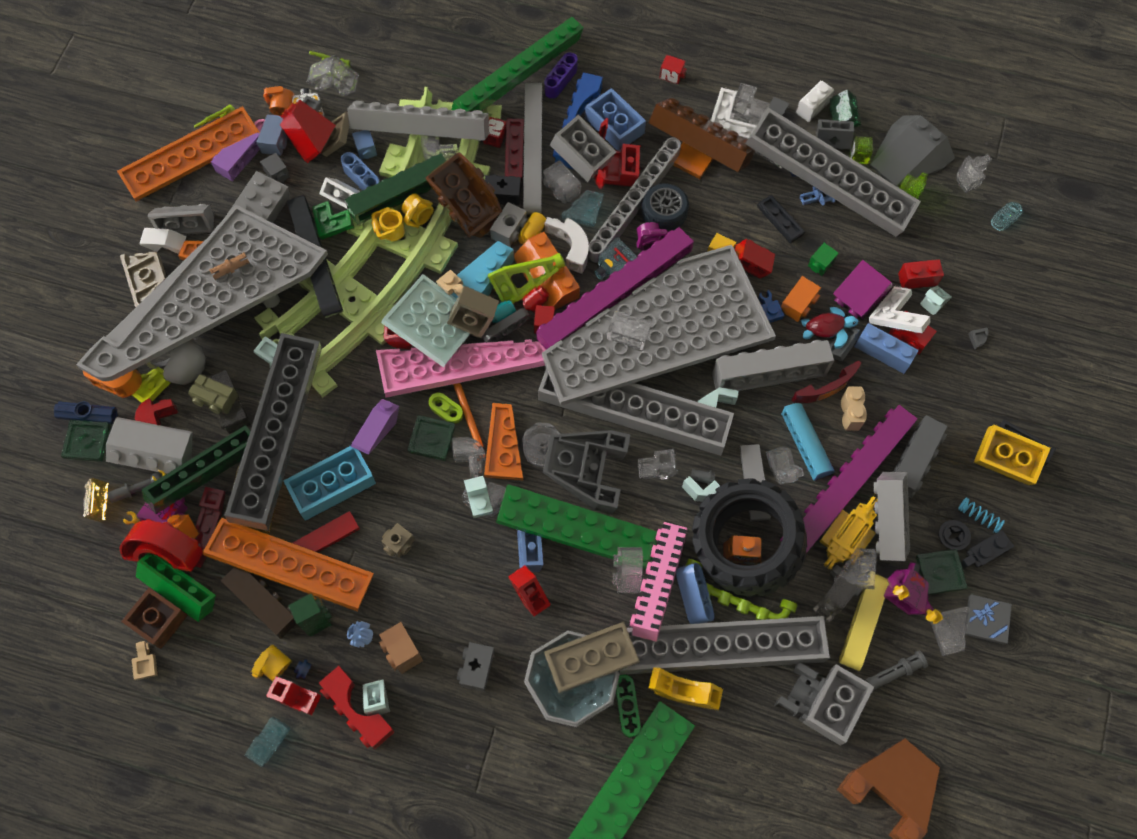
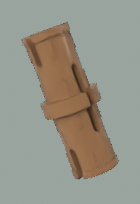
M243 252L230 260H224V263L209 270L211 274L219 271V273L212 275L217 280L230 272L231 274L234 273L236 269L250 264L248 258L240 262V260L247 257Z

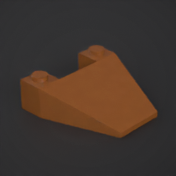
M903 739L850 772L836 790L854 805L860 803L871 789L902 816L889 834L892 839H922L927 833L940 767L907 739Z

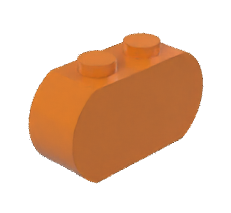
M137 369L112 381H101L83 371L84 376L94 386L121 398L134 394L142 383L141 374Z

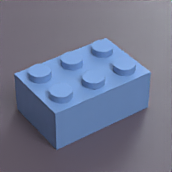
M612 88L585 106V120L598 132L601 123L608 118V129L605 139L617 151H621L622 144H630L645 133L646 120Z

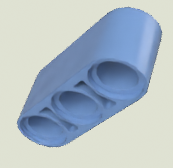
M347 152L342 155L341 163L344 172L362 191L369 186L379 183L378 177L354 153Z
M698 563L677 568L676 576L690 624L713 621L714 610L701 566Z

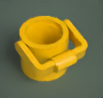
M416 193L410 195L402 205L401 210L405 214L403 221L408 226L419 228L420 225L425 224L431 218L434 210L432 207L433 203L423 199Z
M386 207L371 215L374 233H376L380 240L397 241L404 236L405 226L403 217L397 210Z
M272 644L261 653L254 663L251 672L256 679L261 678L264 674L273 682L276 676L280 677L292 660Z

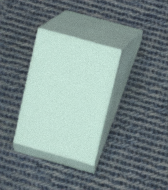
M384 680L363 684L364 712L368 716L390 712Z

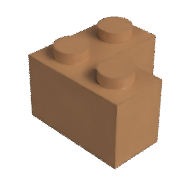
M401 622L379 634L382 639L379 644L384 653H389L386 658L394 671L398 669L403 674L423 661Z

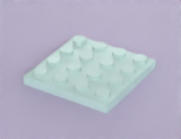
M423 274L381 322L443 368L470 335L468 332L447 324L457 298L453 295L449 296L435 282Z

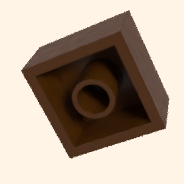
M148 588L121 622L156 647L162 649L188 615L154 590Z

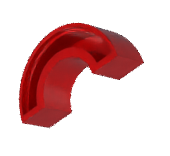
M151 519L137 522L119 548L124 560L138 562L146 553H151L166 560L174 569L192 572L203 555V550L199 547V542L196 539L188 537L168 522L160 523Z

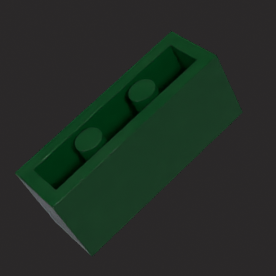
M312 593L288 605L297 625L309 637L332 625L329 620L332 618L329 609L319 597L315 598Z

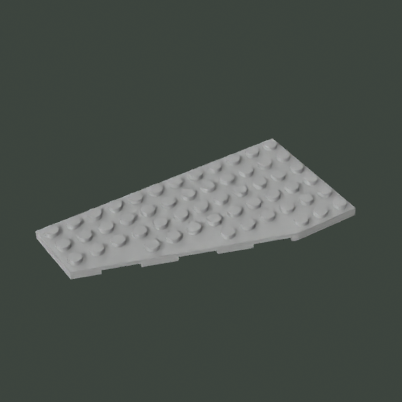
M729 245L679 260L676 265L657 278H652L633 291L630 296L585 323L584 327L542 352V358L559 403L564 405L775 340L776 335L733 246Z

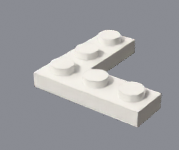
M721 88L711 121L722 124L728 131L737 132L739 137L743 139H748L756 125L730 119L738 92Z
M894 286L870 315L869 321L870 324L923 333L930 324V316L900 311L912 296V290Z

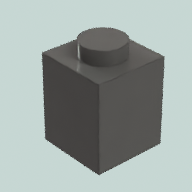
M276 153L261 161L268 177L280 183L290 177L287 167Z

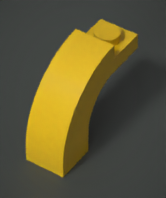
M653 667L650 677L649 688L654 690V693L659 696L696 707L719 710L723 689L712 683L684 679L657 667Z

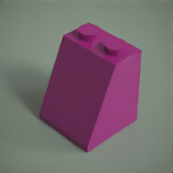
M862 260L833 293L834 301L841 307L845 305L849 308L848 312L852 316L863 319L892 290V282Z

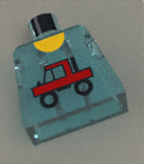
M617 237L599 255V268L594 271L595 275L600 280L607 275L610 277L613 272L621 270L628 261H633L637 256Z

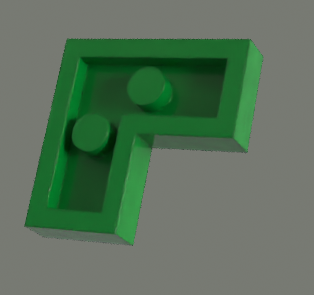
M329 201L312 207L318 235L321 240L354 228L352 216L348 210L334 214L332 204Z

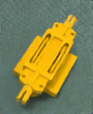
M872 496L867 505L860 503L850 514L844 510L840 512L820 540V543L827 547L828 559L824 563L825 567L828 566V569H832L835 563H843L845 560L854 565L876 534V532L870 529L874 524L872 521L877 516L873 510L875 502L878 501V499L875 500L876 497Z

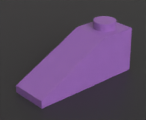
M257 132L222 149L215 155L211 161L215 172L233 181L260 150L256 143L260 133Z
M381 399L372 409L352 442L351 447L370 454L395 426L399 406Z

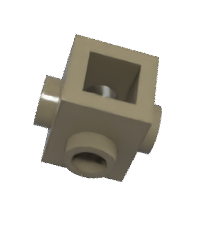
M396 523L391 530L388 529L382 536L383 540L381 541L384 546L383 550L391 557L395 555L400 558L409 552L411 544L414 542V537L409 531Z

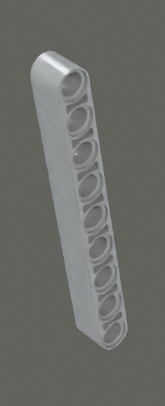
M525 83L523 209L527 211V215H531L534 212L541 214L542 83Z
M677 138L666 140L591 240L588 257L592 262L598 263L604 259L641 209L645 193L651 187L658 185L673 166L680 154L681 142Z

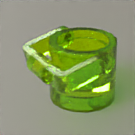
M922 172L916 178L908 173L899 188L918 199L927 184L928 174Z

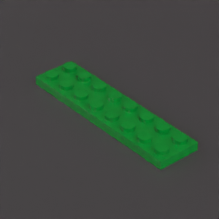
M509 484L506 486L496 523L645 570L648 562L653 560L651 551L653 545H656L657 531Z
M660 701L568 839H622L695 725Z

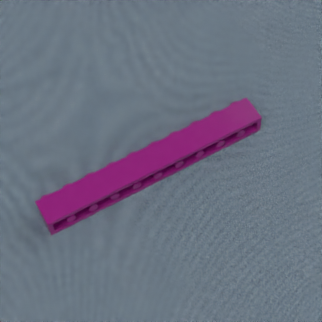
M680 227L674 231H669L662 240L654 242L647 251H642L636 259L628 261L621 270L613 272L606 281L599 282L591 292L584 293L580 300L569 304L565 311L557 313L547 324H542L537 330V340L546 350L560 340L563 341L584 327L585 323L606 309L612 308L630 296L633 291L652 278L658 277L689 254L693 249L694 241Z
M898 405L895 410L891 408L884 416L886 421L884 423L880 421L873 429L875 434L873 436L868 435L862 442L864 447L861 450L857 448L851 455L853 460L850 463L845 462L839 469L841 474L838 477L834 475L828 482L830 487L827 491L822 489L816 497L818 500L816 504L813 505L811 503L804 511L806 515L803 521L807 533L806 553L918 419L902 406Z

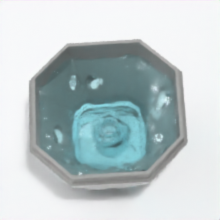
M566 631L531 652L524 683L546 720L577 727L613 704L619 679L618 671L559 694L544 652L587 636L585 634Z

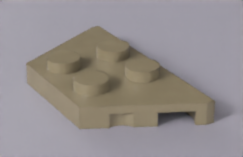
M157 252L135 253V256L120 255L135 307L167 278L161 257Z

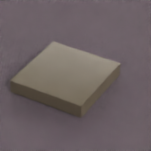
M344 112L332 121L336 126L322 149V155L327 157L346 144L349 129L348 112Z

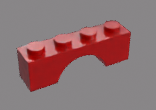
M340 666L336 667L319 682L322 686L320 692L327 700L332 698L336 703L333 706L340 716L343 714L347 716L349 720L346 723L354 732L358 730L361 733L362 737L359 739L367 748L371 746L377 749L395 732L379 713L363 716L354 711L351 705V693L355 684Z

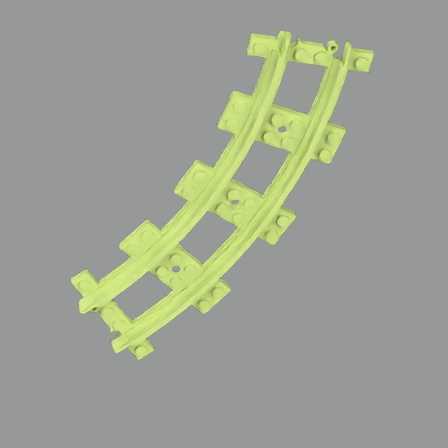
M425 87L424 95L420 101L400 99L399 106L413 105L419 108L429 106L431 109L448 108V110H451L453 103L442 102L439 99L436 105H432V93L428 90V87ZM490 105L482 112L488 113L489 117L501 119L502 105ZM410 134L406 147L390 144L379 170L380 176L390 178L400 171H405L415 164L429 159L431 156L438 155L425 152L429 136ZM461 139L458 153L460 152L476 168H479L483 172L485 180V175H489L490 166L474 163L480 140ZM403 203L392 209L399 212ZM439 203L426 228L408 226L404 222L405 239L397 241L380 240L376 233H374L372 218L359 225L352 218L354 228L347 230V233L358 237L357 241L336 266L327 260L343 308V312L339 314L351 322V324L321 350L312 386L322 398L338 387L327 372L352 352L368 335L381 345L386 343L384 340V325L381 323L382 319L409 290L422 270L426 267L439 274L443 272L458 247L457 242L444 237L452 221L447 207H443ZM377 246L406 259L378 296L353 279ZM310 277L299 282L300 286L309 293L280 318L270 308L254 318L263 329L259 333L261 339L265 336L270 338L277 332L280 335L281 333L293 335L321 311ZM350 297L356 298L354 302H349ZM274 339L273 342L278 344L279 339Z

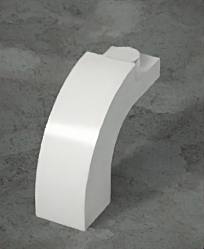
M547 217L545 232L565 240L571 247L566 257L567 268L582 274L587 265L589 249L588 239L584 230L569 218L566 219L565 223H562L558 219Z

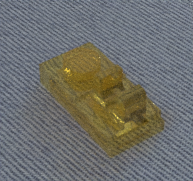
M89 478L87 485L84 487L86 495L83 497L85 499L83 517L101 522L105 520L108 482Z

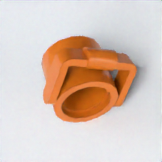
M282 86L265 88L263 96L266 103L270 106L269 111L273 115L281 116L284 110L288 109L292 104L294 93Z

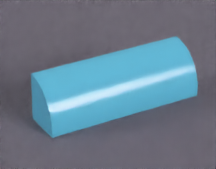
M794 403L785 406L781 413L813 481L834 474L835 470L801 403Z

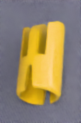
M538 212L531 214L518 235L520 244H524L529 238L542 232L546 221L544 215Z

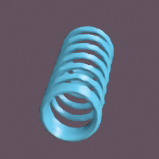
M966 497L958 510L965 513L973 504L969 517H971L980 508L975 521L986 511L981 525L992 515L987 528L998 519L997 525L993 530L995 533H998L1005 521L1002 520L1000 522V517L993 520V513L987 516V509L981 512V506L975 508V502L969 504V498Z

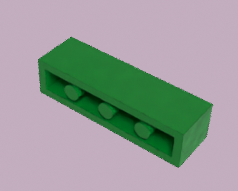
M148 553L138 561L136 578L194 620L199 622L213 611L216 595L179 569H174L166 560L151 553Z

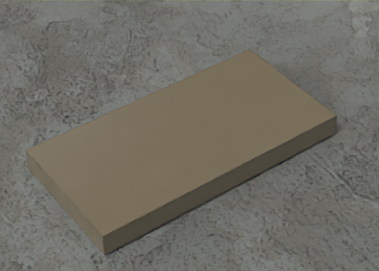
M624 622L544 652L559 694L640 663Z

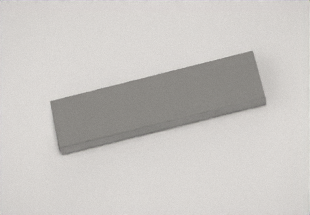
M760 445L740 446L744 479L753 478L759 482L765 480ZM749 511L750 521L770 520L771 518L765 512Z

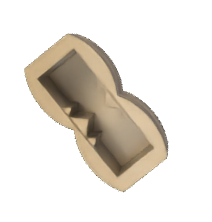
M848 386L841 398V408L844 412L842 423L845 430L859 431L866 421L867 412L863 405L865 392L862 387Z

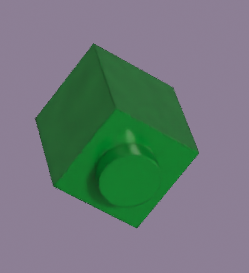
M823 243L811 257L808 267L813 272L823 276L833 265L839 253L826 243Z

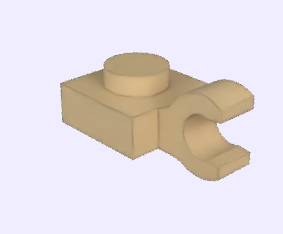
M451 270L436 281L438 286L449 296L453 292L459 296L463 289L462 280Z
M145 641L136 643L138 657L132 659L134 680L158 676L156 657L154 654L149 655V643H145Z

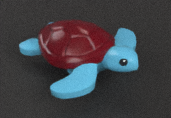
M831 307V313L820 314L811 320H801L802 325L807 329L803 333L804 339H809L814 334L828 338L836 336L835 348H842L847 342L848 335L843 328H852L858 324L856 317L848 316L844 318L845 313L837 307Z

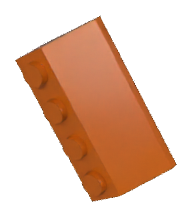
M542 232L529 238L514 254V260L518 264L551 257L558 252L546 233ZM543 266L531 268L530 273L533 278H538L545 273ZM567 266L559 269V271L540 284L550 295L543 306H553L556 310L580 298V287ZM523 273V275L525 276V278H526L527 281H528L529 279H528L527 275H526L525 273Z

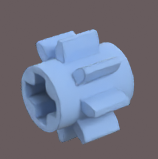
M357 621L356 624H352L349 627L347 638L351 640L350 645L359 648L371 642L373 631L368 629L369 623Z

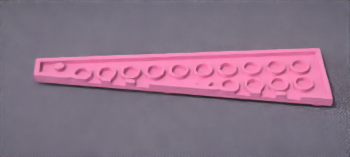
M532 339L525 340L522 343L501 341L463 344L444 368L417 348H411L408 351H400V349L376 350L384 393L387 398L545 366L542 352L546 349L539 341L532 342Z

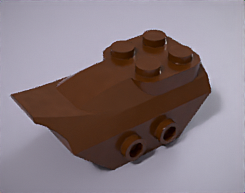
M459 152L433 170L425 179L439 196L437 198L439 203L450 211V218L454 222L459 223L469 238L471 236L481 238L490 231L498 215L503 211L494 194L495 189L490 183H486L483 178V172Z

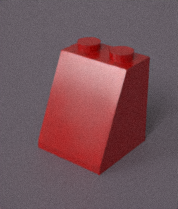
M299 100L296 104L292 103L281 115L283 120L280 126L307 163L321 153L336 126L302 100Z

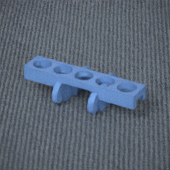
M814 186L812 192L800 195L803 205L817 201L821 205H825V202L828 201L834 203L835 199L827 194L826 197H823L822 193L824 192L819 191Z

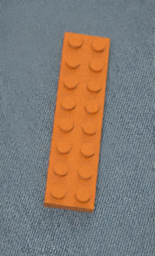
M242 106L125 166L117 172L134 200L138 201L211 163L214 156L222 149L260 132Z
M221 518L203 551L204 556L305 593H312L316 597L357 612L374 575L372 572L255 529L229 523L225 518Z

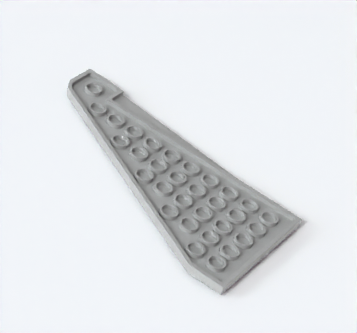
M235 205L209 237L106 337L103 336L94 344L76 365L79 369L101 381L115 380L311 277L328 255L327 250ZM243 252L246 254L247 257L240 260V262L248 258L250 264H246L236 269L234 273L231 274L230 272L217 280L213 278L212 275L219 273V271L211 274L209 269Z

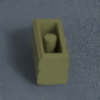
M201 374L198 375L195 384L192 385L188 392L194 404L200 407L206 405L209 407V410L216 414H220V412L228 414L232 404L238 398L234 388Z

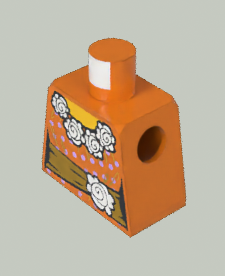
M732 536L723 544V557L734 564H761V538Z

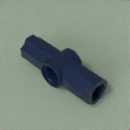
M59 401L54 407V417L56 419L82 421L84 424H114L115 419L118 417V409L111 406L91 405L86 401L79 403Z

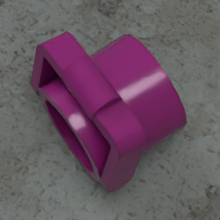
M655 222L640 225L637 228V248H640L641 251H647L654 242L662 240V236L664 238L668 231L660 229L659 225Z

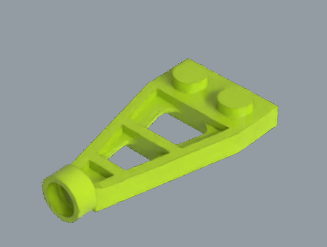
M557 253L547 258L504 266L489 273L488 278L501 302L510 300L512 303L521 300L534 287L537 288L559 271V269L565 267L566 264L561 253ZM543 266L545 273L538 278H533L530 269ZM525 273L529 280L521 288H516L511 280L513 274Z

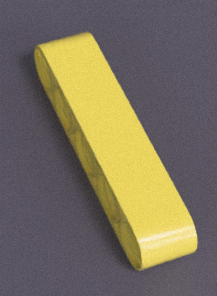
M869 572L839 658L840 664L857 671L861 670L885 599L883 596L889 584L888 578Z

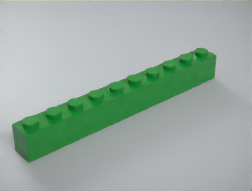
M570 17L454 100L451 110L483 111L578 42L584 27L573 17Z

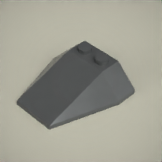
M903 115L892 124L870 167L885 180L899 187L943 170L955 157L948 137L921 115Z

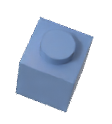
M369 130L352 133L360 160L377 156Z

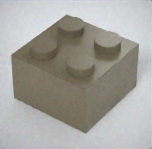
M464 286L452 307L447 324L482 338L494 318L499 301Z

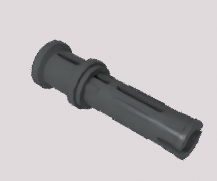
M918 650L915 651L914 655L906 659L901 658L898 664L865 679V681L874 686L872 690L874 691L904 675L911 676L914 671L920 668H927L928 663L923 653Z

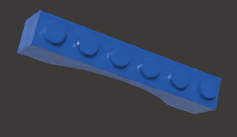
M583 72L581 79L577 81V92H574L572 95L573 104L568 107V118L564 119L562 128L577 115L581 116L585 111V106L600 96L603 77ZM555 150L553 151L555 165L574 169Z

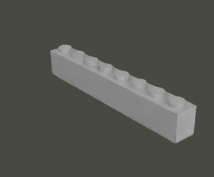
M354 101L347 108L350 129L485 140L489 135V114L483 113L480 110L468 112L464 109H431L429 106L419 108L413 105L397 106L394 103L383 105L379 102L364 103L363 101Z

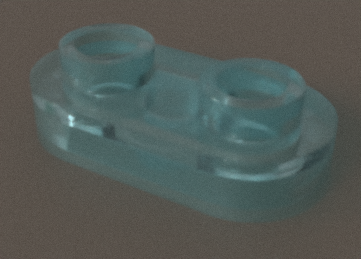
M1016 202L1007 203L994 214L991 219V225L997 230L1007 229L1021 216L1023 212L1022 206Z

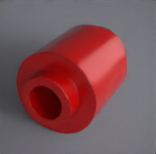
M539 285L522 298L524 301L522 304L528 311L532 310L535 312L536 305L542 306L550 295L542 285Z

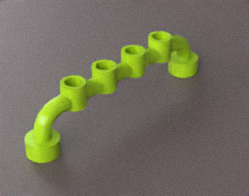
M687 560L686 565L698 563L701 568L703 567L701 563L695 560ZM706 583L709 596L717 597V603L726 607L730 603L736 605V611L745 615L750 611L756 614V620L788 618L790 613L796 612L798 606L792 601L782 599L780 608L783 610L781 613L775 614L766 608L756 606L745 599L735 597L729 592L721 591Z

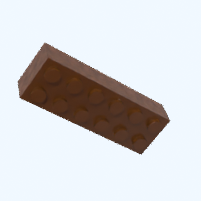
M674 98L657 103L648 122L737 172L750 164L756 151L745 144L748 140L747 138L743 139L739 137L737 132L726 130L722 124L710 121L706 115L695 113L691 107L680 105L679 101Z

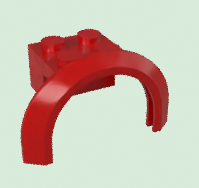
M608 118L601 123L598 133L604 140L608 129ZM622 144L621 151H616L610 163L602 170L599 169L598 173L594 176V181L600 190L603 189L604 184L633 186L639 177L640 145Z

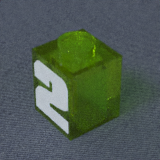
M855 136L850 149V158L860 164H868L873 153L872 137Z

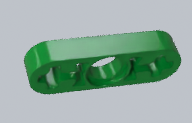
M623 674L618 679L616 698L622 733L626 737L632 738L640 732L641 724L634 681L629 675ZM623 679H625L626 683H630L627 686V694L632 693V696L627 695L620 698V694L624 695V690L618 684H621ZM630 700L634 705L633 710L630 712L624 711L621 706L622 702ZM635 714L636 718L632 717L631 720L632 724L636 725L637 728L634 729L633 733H630L629 729H625V726H628L629 723L628 718L623 719V715L631 716Z

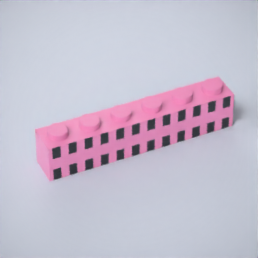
M664 522L662 529L657 531L656 540L658 544L657 546L653 545L651 551L653 560L648 562L646 568L648 577L647 580L643 579L640 591H643L642 597H637L635 609H638L637 614H632L630 627H633V636L657 642L686 540V527Z

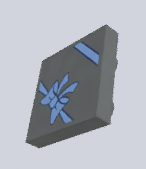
M972 594L969 595L964 635L1003 645L1008 644L1012 604Z

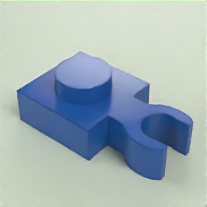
M767 291L766 295L768 298H764L762 293H760L758 299L762 303L761 306L769 323L783 319L784 313L778 300L772 301L771 292Z

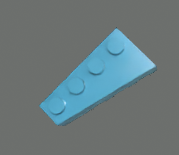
M497 241L457 274L463 282L462 286L472 288L489 296L494 287L488 278V274L504 266L511 265L514 261V250ZM454 292L451 294L455 298H458V296Z

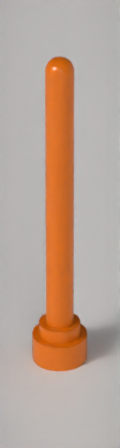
M461 383L453 384L475 446L478 450H481L483 443Z

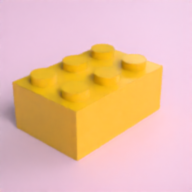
M992 425L987 428L973 463L1026 485H1034L1037 483L1051 448L999 426Z

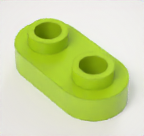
M435 393L429 398L430 409L450 424H457L462 420V408L446 395ZM437 403H442L441 406H436ZM452 413H456V414H457L456 417H451L450 415H451Z

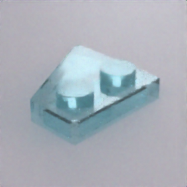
M586 190L579 199L572 203V206L566 212L562 213L561 219L566 220L569 218L576 223L594 227L604 194Z

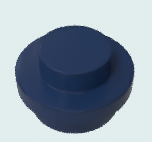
M307 659L304 662L299 661L294 671L297 674L296 679H299V677L305 679L312 665L307 662Z

